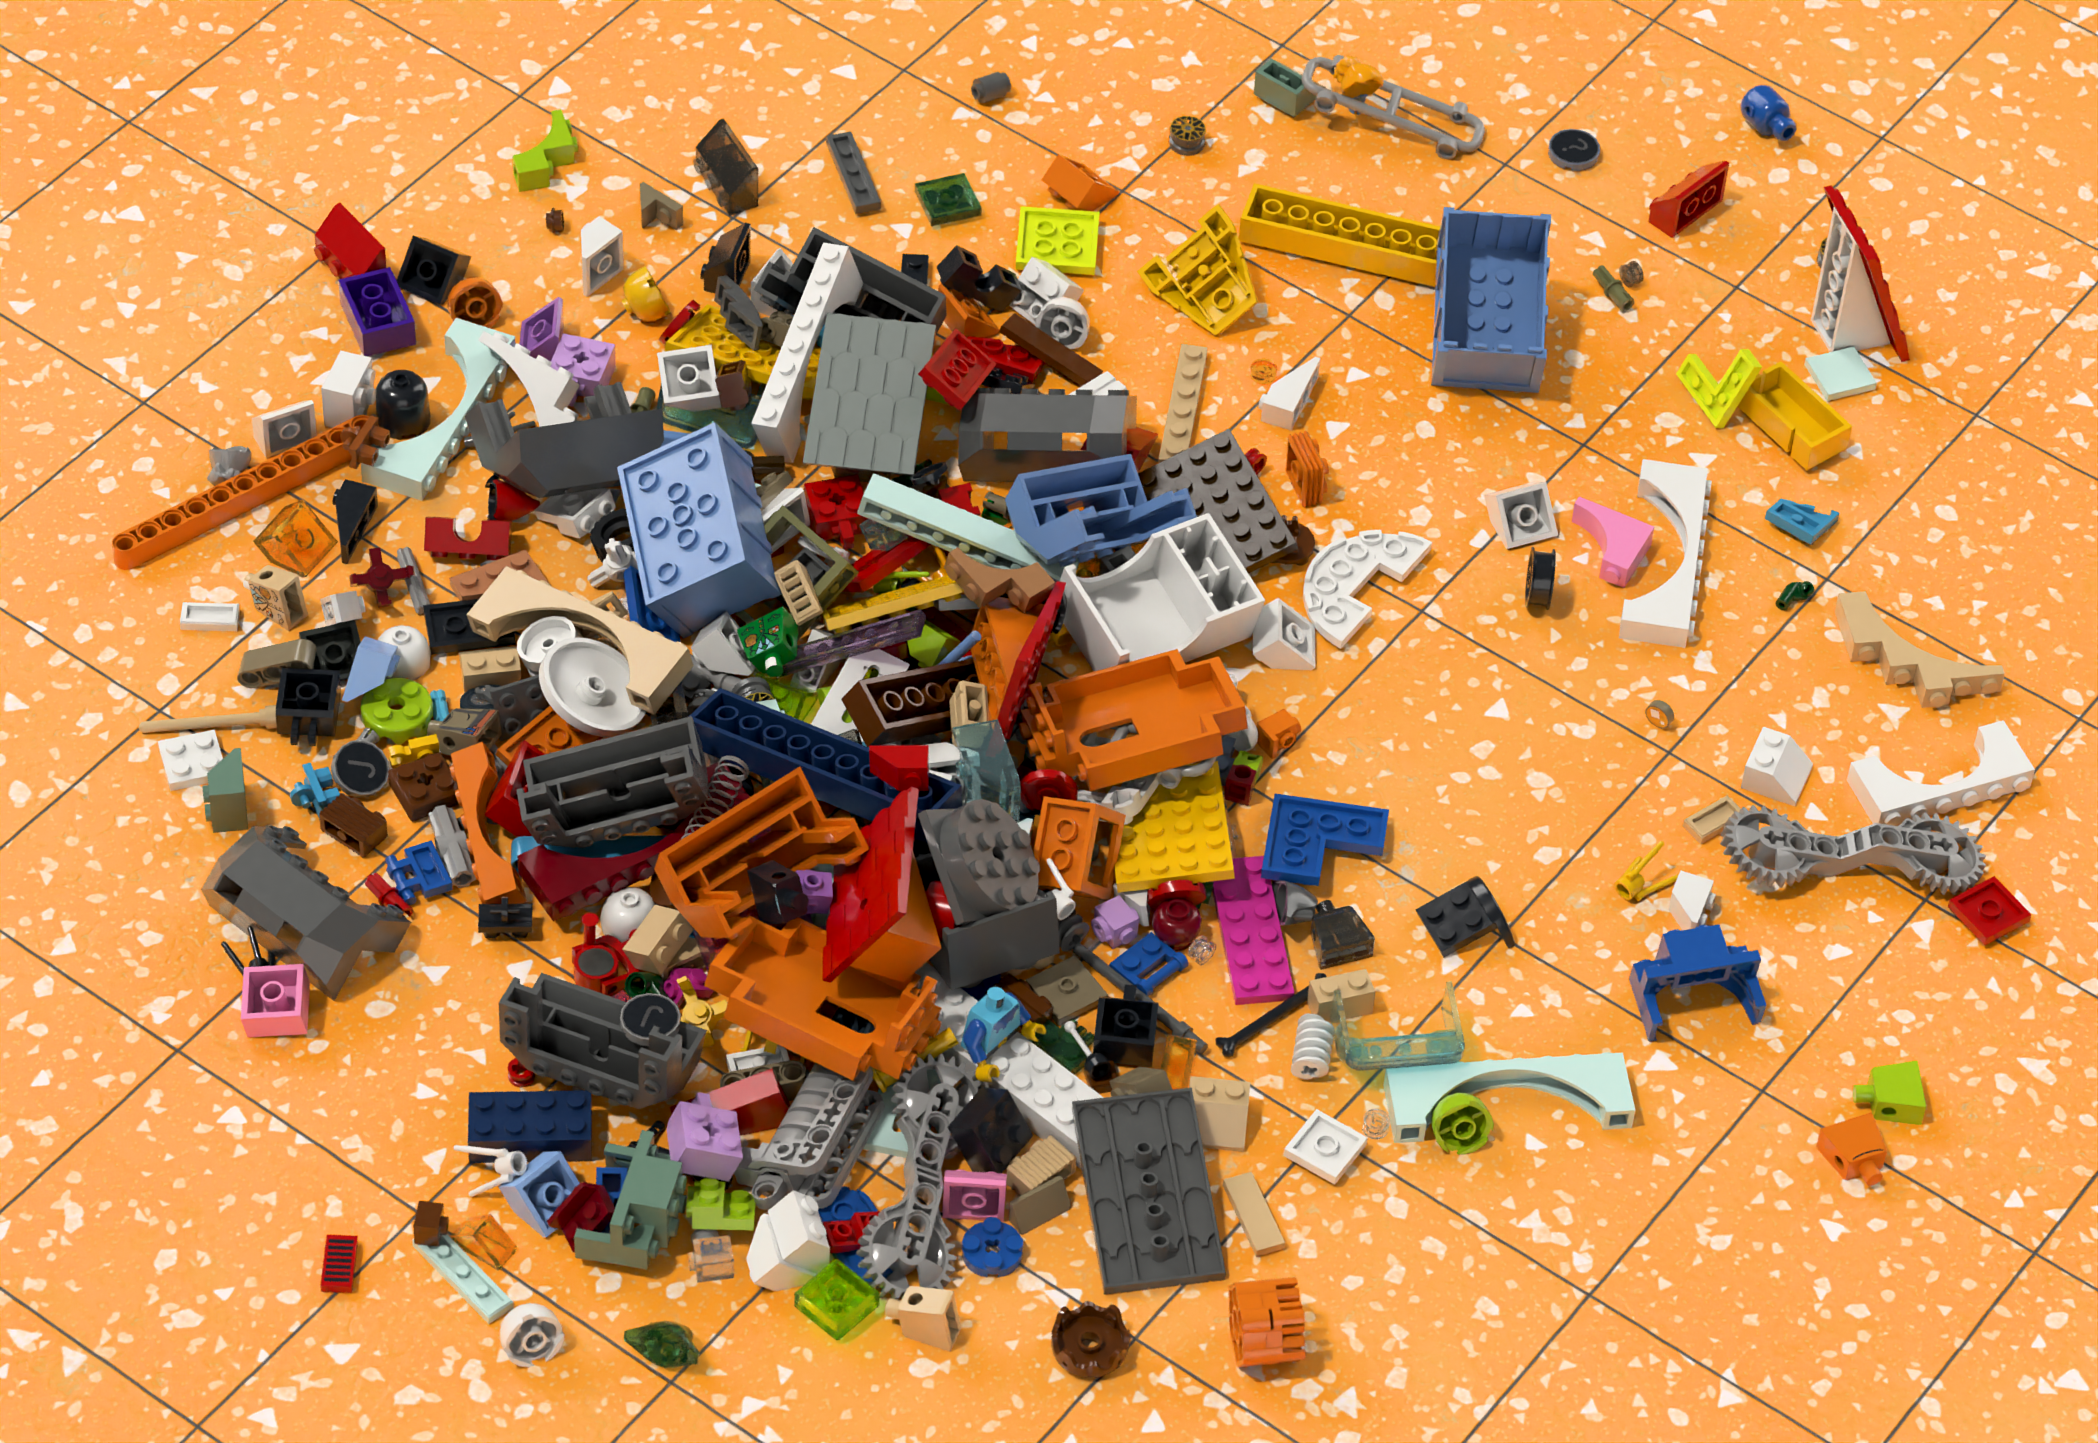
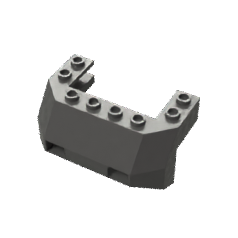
M815 227L811 230L790 271L785 272L769 261L754 288V291L762 295L759 299L777 311L784 312L787 310L795 315L823 243L849 247L863 281V286L855 306L842 304L832 314L899 321L901 319V321L932 324L936 325L935 336L947 316L946 295Z
M616 382L614 385L608 386L597 385L593 389L595 395L584 398L590 416L588 420L521 429L514 434L503 399H498L496 402L491 403L478 402L465 415V419L483 468L518 490L538 498L621 486L617 467L658 449L664 441L663 410L655 409L632 413L622 383Z
M978 388L962 407L959 425L958 466L963 481L1014 482L1018 474L1126 455L1127 429H1136L1137 396L1129 395V390H1108V395H1092V390L1076 389V395H1065V389H1049V394H1038V389H1021V394H1011V388ZM994 432H1007V449H994ZM1062 433H1087V450H1062Z
M690 716L523 760L528 792L525 793L522 788L517 789L522 822L537 844L585 848L597 841L605 839L616 840L624 834L632 832L643 833L651 827L659 825L669 826L676 824L678 820L687 818L708 800V773L702 742L694 720Z
M269 824L266 827L253 826L218 858L201 891L211 908L248 936L247 927L251 926L254 929L258 944L271 951L286 965L304 964L310 983L335 1001L361 952L395 953L411 922L402 916L404 912L394 905L357 904L349 898L350 893L341 887L333 886L328 882V876L320 871L309 868L307 866L308 862L304 858L289 853L286 850L287 848L305 849L307 845L298 838L299 833L288 826L277 828Z
M544 973L540 974L532 988L520 984V979L514 977L499 1001L500 1042L527 1070L539 1076H546L558 1080L565 1085L588 1090L593 1095L603 1096L617 1101L621 1105H628L637 1109L668 1100L685 1088L700 1061L707 1030L681 1021L680 1029L673 1038L660 1033V1027L653 1026L649 1033V1046H641L630 1041L626 1037V1033L621 1029L620 1015L621 1009L626 1004L625 1001Z

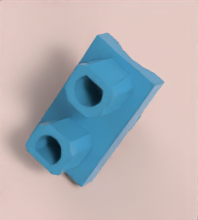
M310 762L302 765L306 775L304 785L302 782L295 783V788L291 791L289 797L292 804L303 806L304 809L311 806L310 802H312L319 818L320 811L324 810L337 796L339 797L340 793L336 787L322 791V788L333 785V778L329 767L314 770Z

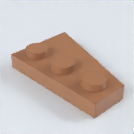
M526 549L449 578L450 587L460 601L480 599L506 566L516 571L522 570L529 577L538 581L544 580L547 583L548 581Z

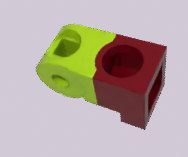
M1240 750L1226 778L1225 800L1249 806L1254 786L1261 772L1263 756Z

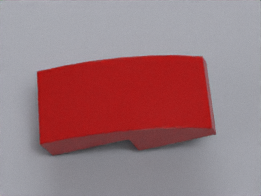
M881 1211L855 1212L851 1220L822 1222L826 1229L830 1253L853 1251L864 1247L858 1243V1240L865 1235L862 1230L868 1224L870 1225V1220L875 1215L878 1216Z

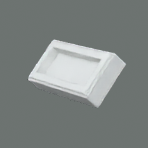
M182 602L180 630L237 631L240 605Z

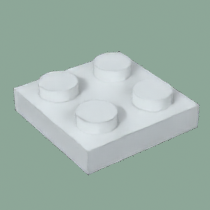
M215 729L158 741V749L170 791L208 784L207 773L223 759Z
M1316 1109L1284 1148L1283 1156L1335 1185L1365 1148L1368 1137Z

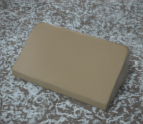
M1057 1176L1010 1201L1009 1222L1019 1234L1023 1235L1070 1209V1201L1063 1178Z

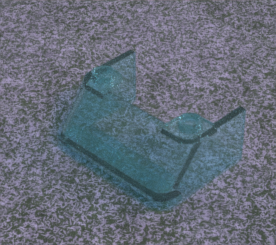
M998 719L953 727L952 732L960 751V761L956 762V772L958 778L963 779L965 783V804L977 799L996 802L1018 823L1021 798L1020 781Z
M1452 981L1446 982L1441 1007L1445 1030L1433 1031L1428 1034L1364 1039L1349 1037L1341 991L1334 990L1330 1020L1335 1028L1333 1036L1339 1060L1358 1071L1453 1064L1461 1060L1464 1054L1465 1042Z

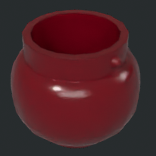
M1181 898L1168 899L1162 902L1154 911L1152 919L1155 936L1174 951H1182L1192 946V943L1200 933L1202 924L1198 908L1192 902Z

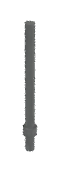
M1078 943L1073 948V952L1121 991L1124 992L1125 984L1133 985L1083 944ZM1136 987L1135 1000L1154 1002ZM1158 1005L1157 1019L1173 1031L1172 1035L1182 1043L1187 1042L1200 1054L1207 1050L1208 1044L1193 1033L1191 1026L1184 1021L1179 1022Z

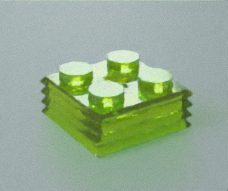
M834 1259L794 1293V1306L835 1340H840L880 1305V1292L839 1259Z

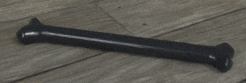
M1317 973L1315 975V979L1327 977L1324 973ZM1309 985L1231 1037H1216V1046L1222 1048L1223 1056L1232 1057L1237 1046L1307 1001Z

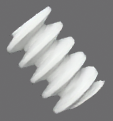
M1306 1013L1298 1019L1291 1073L1299 1079L1307 1080L1323 1077L1329 1071L1328 1064L1330 1063L1331 1045L1333 1044L1332 1036L1334 1035L1335 1028L1317 1014Z

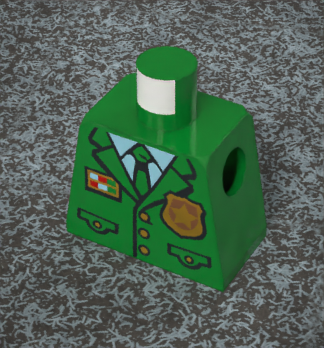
M783 606L737 629L747 658L763 674H767L770 677L781 675L783 673L782 665L794 660L797 656L798 625Z

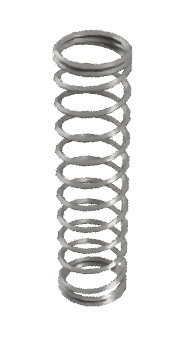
M735 756L722 757L715 768V774H713L708 784V796L710 797L708 800L726 807L727 811L734 804L733 798L738 796L737 790L742 788L741 781H744L749 774V768L743 760ZM724 760L735 761L745 769V772L737 765L730 763L722 764ZM723 766H733L742 771L744 775L732 774ZM724 774L734 781H739L740 786L735 788L732 784L721 781L718 775ZM714 783H721L723 786L735 790V795L730 796L728 793L716 789ZM716 791L721 796L730 798L731 804L727 805L719 799L712 798L709 792ZM704 802L706 807L700 806L694 811V816L690 820L689 826L685 829V835H683L681 840L691 834L688 833L689 829L695 832L692 827L704 826L697 821V818L703 817L708 822L714 820L709 816H704L701 809H708L716 815L724 813L715 808L708 807L706 802Z

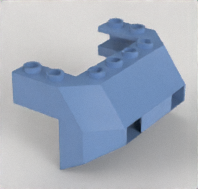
M1131 454L1018 474L1005 498L1016 538L1047 565L1059 563L1060 567L1070 565L1076 562V559H1078L1079 563L1095 558L1094 555H1097V558L1100 559L1106 555L1114 554V551L1130 546L1132 549V546L1147 542L1151 534L1197 517L1187 488L1175 493L1168 491L1147 501ZM1084 507V510H1082V511H1080V512H1079V509H1075V508Z

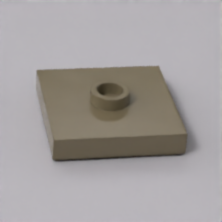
M1075 955L1026 979V982L1039 997L1045 996L1051 1002L1053 1007L1052 1019L1058 1026L1097 1007L1099 996L1108 997L1106 991Z

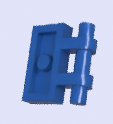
M432 840L404 849L405 859L397 860L395 855H390L385 859L388 866L386 871L390 879L395 881L398 895L408 905L416 902L417 899L414 893L421 890L426 899L453 890L452 881ZM412 871L414 878L407 880L405 873Z

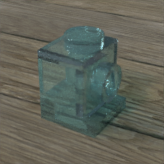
M867 519L859 525L870 549L889 551L909 537L908 534L871 519Z

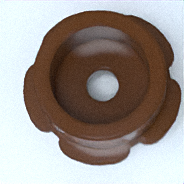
M555 208L551 209V213H546L547 229H552L553 234H556V231H564L563 210H555Z

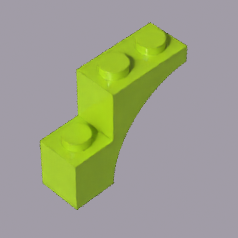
M562 109L551 111L552 127L547 137L540 144L526 152L512 155L513 176L519 192L550 187V176L554 175L553 167L575 163L574 153L578 152L576 137H571V123L569 119L564 118Z

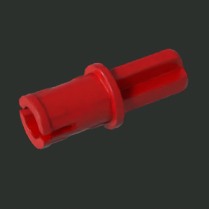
M378 873L367 876L365 886L379 899L378 903L380 906L391 904L403 910L409 917L412 915L413 908L398 895L397 888L391 887Z

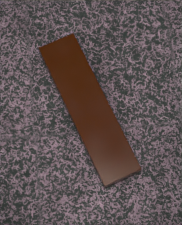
M1016 313L1002 324L999 330L1002 335L1080 386L1085 385L1103 373V370Z

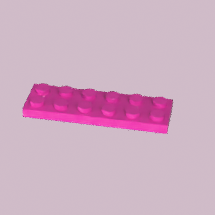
M1264 856L1232 858L1235 879L1211 881L1214 882L1212 893L1235 1005L1285 1001L1294 995L1271 879L1261 878Z

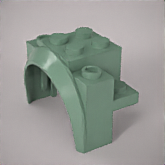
M642 1130L636 1148L606 1143L604 1149L606 1167L628 1168V1172L610 1222V1233H599L577 1228L574 1236L575 1258L647 1270L651 1258L656 1259L658 1250L661 1247L668 1248L671 1237H676L679 1228L678 1214H683L686 1208L687 1195H683L686 1187L687 1176L682 1173V1162L670 1160L669 1154L658 1153L659 1147L654 1145V1132ZM634 1223L641 1224L634 1228Z

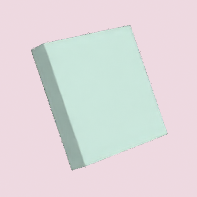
M1854 346L1805 358L1804 365L1826 401L1876 390L1877 382Z

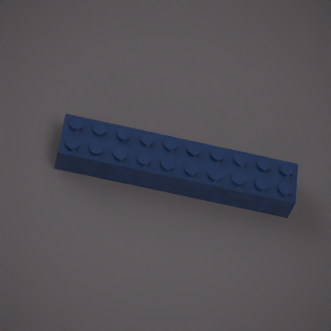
M719 688L690 715L694 720L704 753L719 759L724 756L738 757L747 764L749 771L772 781H777L796 768L801 767L816 799L872 822L876 815L882 809L889 808L895 797L902 792L870 772L868 747L722 688ZM724 760V761H726V762H729V763H731V764H734V765H737V766L743 768L739 763H737V762H735V761H732V760ZM929 772L928 791L918 792L914 839L928 844L918 813L930 809H957L961 807L962 785Z

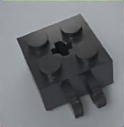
M282 668L276 703L277 734L291 735V745H298L300 735H308L309 746H316L317 736L335 737L341 699L340 672L337 670Z

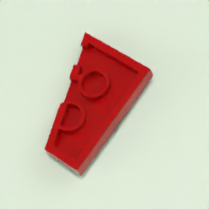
M967 337L996 363V367L1004 369V374H1022L1029 377L1028 381L1034 382L1045 365L1044 361L1019 345H1007L1001 339Z

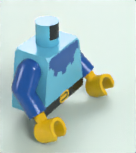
M991 987L987 991V995L970 1009L961 1041V1047L968 1051L973 1063L978 1065L975 1075L981 1082H992L991 1077H999L1000 1071L998 1066L987 1064L986 1060L1020 1030V1025H1023L1022 1035L1028 1040L1038 1042V1039L1035 1037V1031L1039 1034H1046L1044 1025L1030 1021L1031 1015L1014 994L1004 992L999 987Z

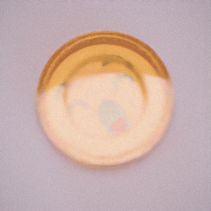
M1257 359L1251 364L1250 377L1258 384H1270L1277 377V365L1269 359Z

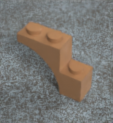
M958 547L949 552L944 565L949 578L956 581L964 590L966 597L979 608L1006 593L1011 603L1018 606L1025 613L1048 599L1055 584V581L1038 562L1019 569H997L971 559Z

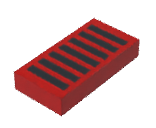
M326 1235L320 1284L321 1292L352 1293L358 1236Z

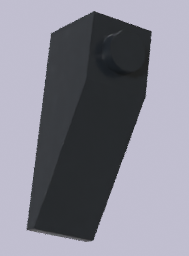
M345 479L341 488L336 489L332 502L336 506L342 563L348 564L378 507L377 487Z

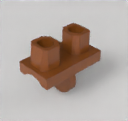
M370 415L362 429L359 426L354 428L347 427L341 432L340 438L344 443L342 447L345 450H349L352 456L349 467L357 469L360 463L374 466L379 456V449L372 447V445L385 448L389 443L390 431L378 426V417Z

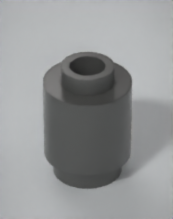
M994 72L976 78L971 86V93L974 99L982 104L1004 97L1011 91L1010 79L1004 72Z

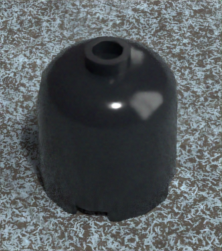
M409 370L389 372L380 379L376 387V417H378V425L390 431V438L402 440L403 436L412 434L415 437L420 436L427 431L431 423L427 385L422 377Z

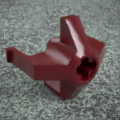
M380 547L369 549L370 567L363 574L356 575V573L349 575L350 587L366 586L375 593L378 608L390 606L392 601L388 599L387 589L395 581L409 579L414 576V566L407 565L404 568L392 569L389 565L382 562Z

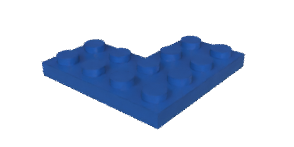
M1275 793L1261 878L1319 886L1325 848L1383 856L1389 809Z

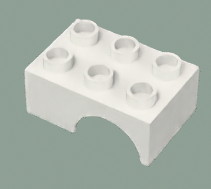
M1209 513L1151 534L1146 545L1133 558L1108 573L1091 578H1081L1076 576L1077 568L1072 564L1064 567L1060 582H1066L1064 593L1067 608L1063 623L1093 671L1178 649L1184 662H1188L1250 638L1265 602L1261 592Z

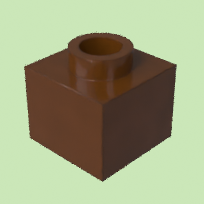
M419 1201L413 1225L414 1244L439 1247L441 1235H447L449 1227V1217L444 1216V1203Z

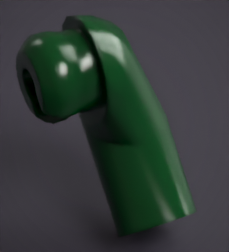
M1809 581L1789 583L1775 602L1777 608L1787 610L1792 601L1808 599L1814 593V586Z

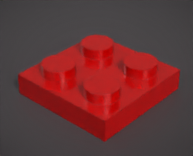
M1995 876L1949 900L1948 908L1984 945L2030 922L2032 915Z

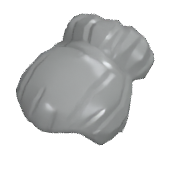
M234 446L228 449L217 447L209 449V460L212 470L207 480L216 486L242 473L251 461L250 449L243 446Z

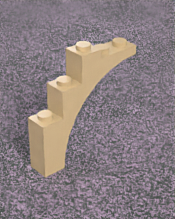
M1866 591L1838 594L1835 615L1850 662L1878 660L1886 685L1913 682L1921 708L1948 706L1951 696L1991 694L2001 691L2005 676L2002 665L1959 663L1917 648L1894 632L1873 608Z

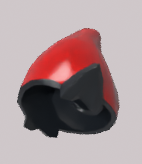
M492 475L486 482L485 488H489L487 520L514 521L533 512L540 506L539 500L533 499L525 492L499 480L500 478L496 475Z

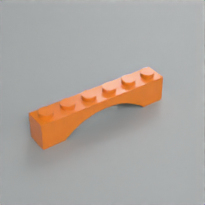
M483 742L451 753L453 765L450 766V772L453 780L457 782L458 789L455 790V795L464 811V814H461V821L465 830L469 833L466 844L471 855H474L475 863H472V870L481 886L477 889L479 899L482 904H502V897H508V904L526 902L527 899L521 876L509 862L500 858L495 853L488 836L487 816L484 814L492 791L499 779L493 754Z

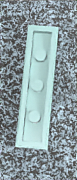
M448 1234L441 1235L439 1247L414 1244V1239H412V1246L488 1324L514 1308L513 1301Z

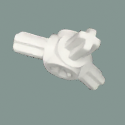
M615 538L609 539V543L605 544L607 555L603 560V566L591 572L587 577L592 587L597 588L611 579L616 582H625L623 572L630 566L638 569L635 551H632L630 546L622 545Z

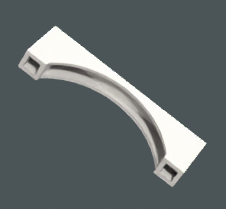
M823 243L751 424L766 456H784L785 462L793 463L802 441L800 438L802 394L815 342L825 324L827 313L832 314L842 304L855 306L863 286V281L848 246Z
M1642 459L1637 497L1644 498L1655 506L1673 525L1682 543L1684 560L1676 573L1659 588L1633 600L1624 599L1618 638L1681 648L1686 647L1687 637L1693 638L1695 621L1690 620V616L1695 617L1697 600H1692L1693 596H1698L1700 580H1695V576H1700L1702 560L1697 559V556L1703 555L1705 540L1700 539V536H1705L1707 520L1702 519V516H1707L1709 500L1704 498L1705 496H1710L1712 480H1707L1708 468Z

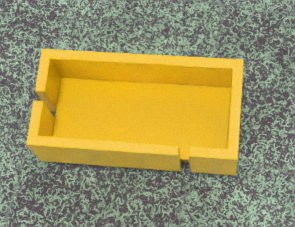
M1782 361L1763 370L1762 375L1758 373L1737 406L1786 452L1792 451L1791 457L1806 470L1848 449L1852 425Z

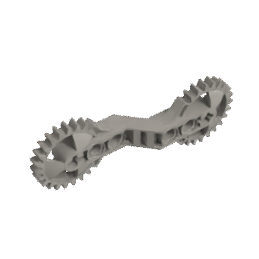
M1752 805L1749 811L1745 807H1742L1740 812L1734 811L1725 823L1720 835L1723 837L1720 845L1726 847L1723 854L1732 856L1729 864H1738L1737 872L1746 871V879L1749 880L1754 876L1756 877L1757 884L1760 885L1762 880H1765L1768 887H1772L1774 882L1780 888L1784 886L1785 882L1792 886L1795 880L1801 882L1808 874L1832 877L1870 863L1896 867L1910 880L1919 878L1921 887L1926 883L1929 884L1932 892L1938 887L1943 895H1945L1948 889L1953 895H1956L1958 890L1963 893L1968 888L1974 887L1983 875V870L1986 867V864L1983 862L1986 855L1980 853L1983 846L1974 844L1977 837L1967 835L1969 828L1961 830L1959 828V821L1953 824L1949 823L1948 816L1940 820L1937 813H1934L1932 818L1926 812L1923 813L1921 818L1915 814L1912 819L1907 817L1898 826L1874 823L1837 837L1809 832L1797 820L1788 822V814L1785 813L1781 817L1778 816L1777 809L1775 808L1770 813L1764 805L1760 811ZM1759 823L1770 825L1759 830ZM1957 843H1959V844L1961 845V847L1963 848V850L1960 851L1959 853H1957V852H1958V849H1959V846H1958ZM1749 847L1748 854L1751 859H1749L1743 853L1742 850ZM1948 868V877L1938 875L1945 872Z
M928 1054L924 1060L918 1057L911 1071L905 1070L899 1080L897 1079L898 1082L892 1087L896 1094L891 1098V1102L899 1104L892 1113L901 1114L902 1116L896 1124L903 1133L908 1146V1153L903 1168L906 1187L903 1198L899 1203L883 1209L878 1216L875 1215L870 1220V1225L868 1224L862 1230L865 1235L858 1240V1243L864 1247H861L856 1252V1255L865 1258L858 1264V1267L867 1268L868 1270L863 1275V1279L872 1278L874 1280L870 1286L871 1289L878 1286L882 1288L880 1292L881 1298L890 1293L892 1299H898L899 1297L902 1299L907 1288L910 1287L905 1275L910 1274L916 1268L920 1287L944 1289L943 1286L945 1287L951 1281L949 1276L955 1271V1268L949 1264H952L957 1259V1256L948 1253L955 1247V1244L946 1243L945 1240L951 1233L944 1224L939 1212V1203L944 1188L941 1168L944 1157L950 1152L959 1150L947 1127L978 1092V1087L982 1082L979 1080L973 1081L974 1070L968 1073L964 1071L965 1062L960 1064L959 1067L956 1066L955 1057L953 1056L948 1062H945L943 1054H940L935 1061L931 1054ZM934 1069L941 1083L935 1085L930 1090L927 1070ZM960 1080L964 1085L956 1091L953 1086ZM928 1125L933 1126L936 1129L937 1134L933 1133L929 1129ZM921 1152L926 1153L929 1156L930 1161L924 1159ZM916 1196L923 1198L926 1205L919 1203ZM909 1223L914 1224L918 1228L919 1233L914 1232L910 1228ZM908 1246H911L907 1252L904 1251ZM890 1267L894 1272L885 1279L881 1274Z

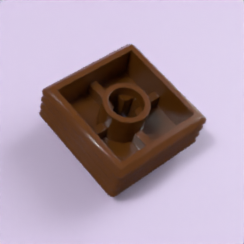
M440 752L429 754L426 757L402 764L388 771L389 785L411 821L429 816L428 813L432 812L437 806L446 805V807L451 808L459 805L455 795V790L458 789L457 782L453 780L450 767Z

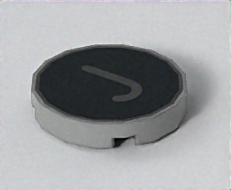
M365 740L350 741L344 744L333 756L331 764L332 778L347 795L356 798L370 797L380 791L388 780V760L383 751L373 743Z
M652 993L637 995L628 1000L621 1009V1029H623L630 1041L641 1046H649V1033L653 1026L660 1027V1033L673 1038L680 1029L681 1014L678 1006L670 998Z

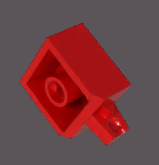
M858 475L804 483L810 528L820 538L824 540L839 538L841 546L845 550L854 548V535L871 532V519L857 514L864 495Z

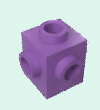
M796 870L800 877L803 893L807 895L809 900L806 914H828L833 899L832 873Z

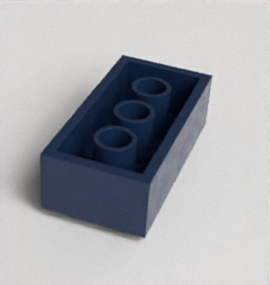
M588 1090L469 1092L468 1146L490 1149L505 1148L508 1152L520 1151L525 1155L527 1162H531L542 1152L561 1151L567 1162L592 1161L591 1093ZM468 1153L469 1163H495L497 1156Z

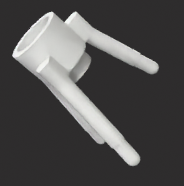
M1048 858L1046 862L1062 889L1061 891L1054 889L1051 892L1057 900L1058 919L1063 920L1076 907V902L1071 899L1074 892L1067 886L1052 859ZM1038 888L1034 901L1045 898L1046 893Z
M455 1145L453 1147L455 1151L497 1156L494 1167L501 1177L468 1193L470 1197L481 1194L503 1183L512 1182L513 1176L522 1175L527 1169V1159L520 1151L508 1152L505 1148L490 1149L465 1145Z

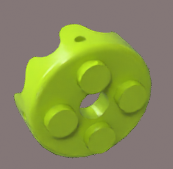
M406 678L386 679L382 685L366 692L361 700V721L365 728L370 729L368 735L373 730L378 734L380 740L382 737H387L398 745L403 744L412 737L420 738L427 736L428 724L433 717V702L431 695L421 684ZM395 704L404 706L399 710H393L390 708L392 705Z

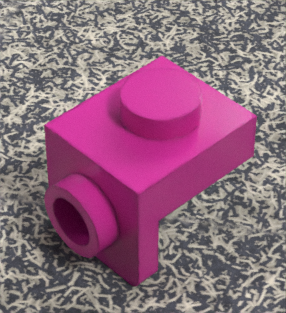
M673 968L664 982L663 990L678 1006V1009L685 999L677 982L679 978L684 976L689 978L698 998H710L714 992L704 986L707 975L702 969Z

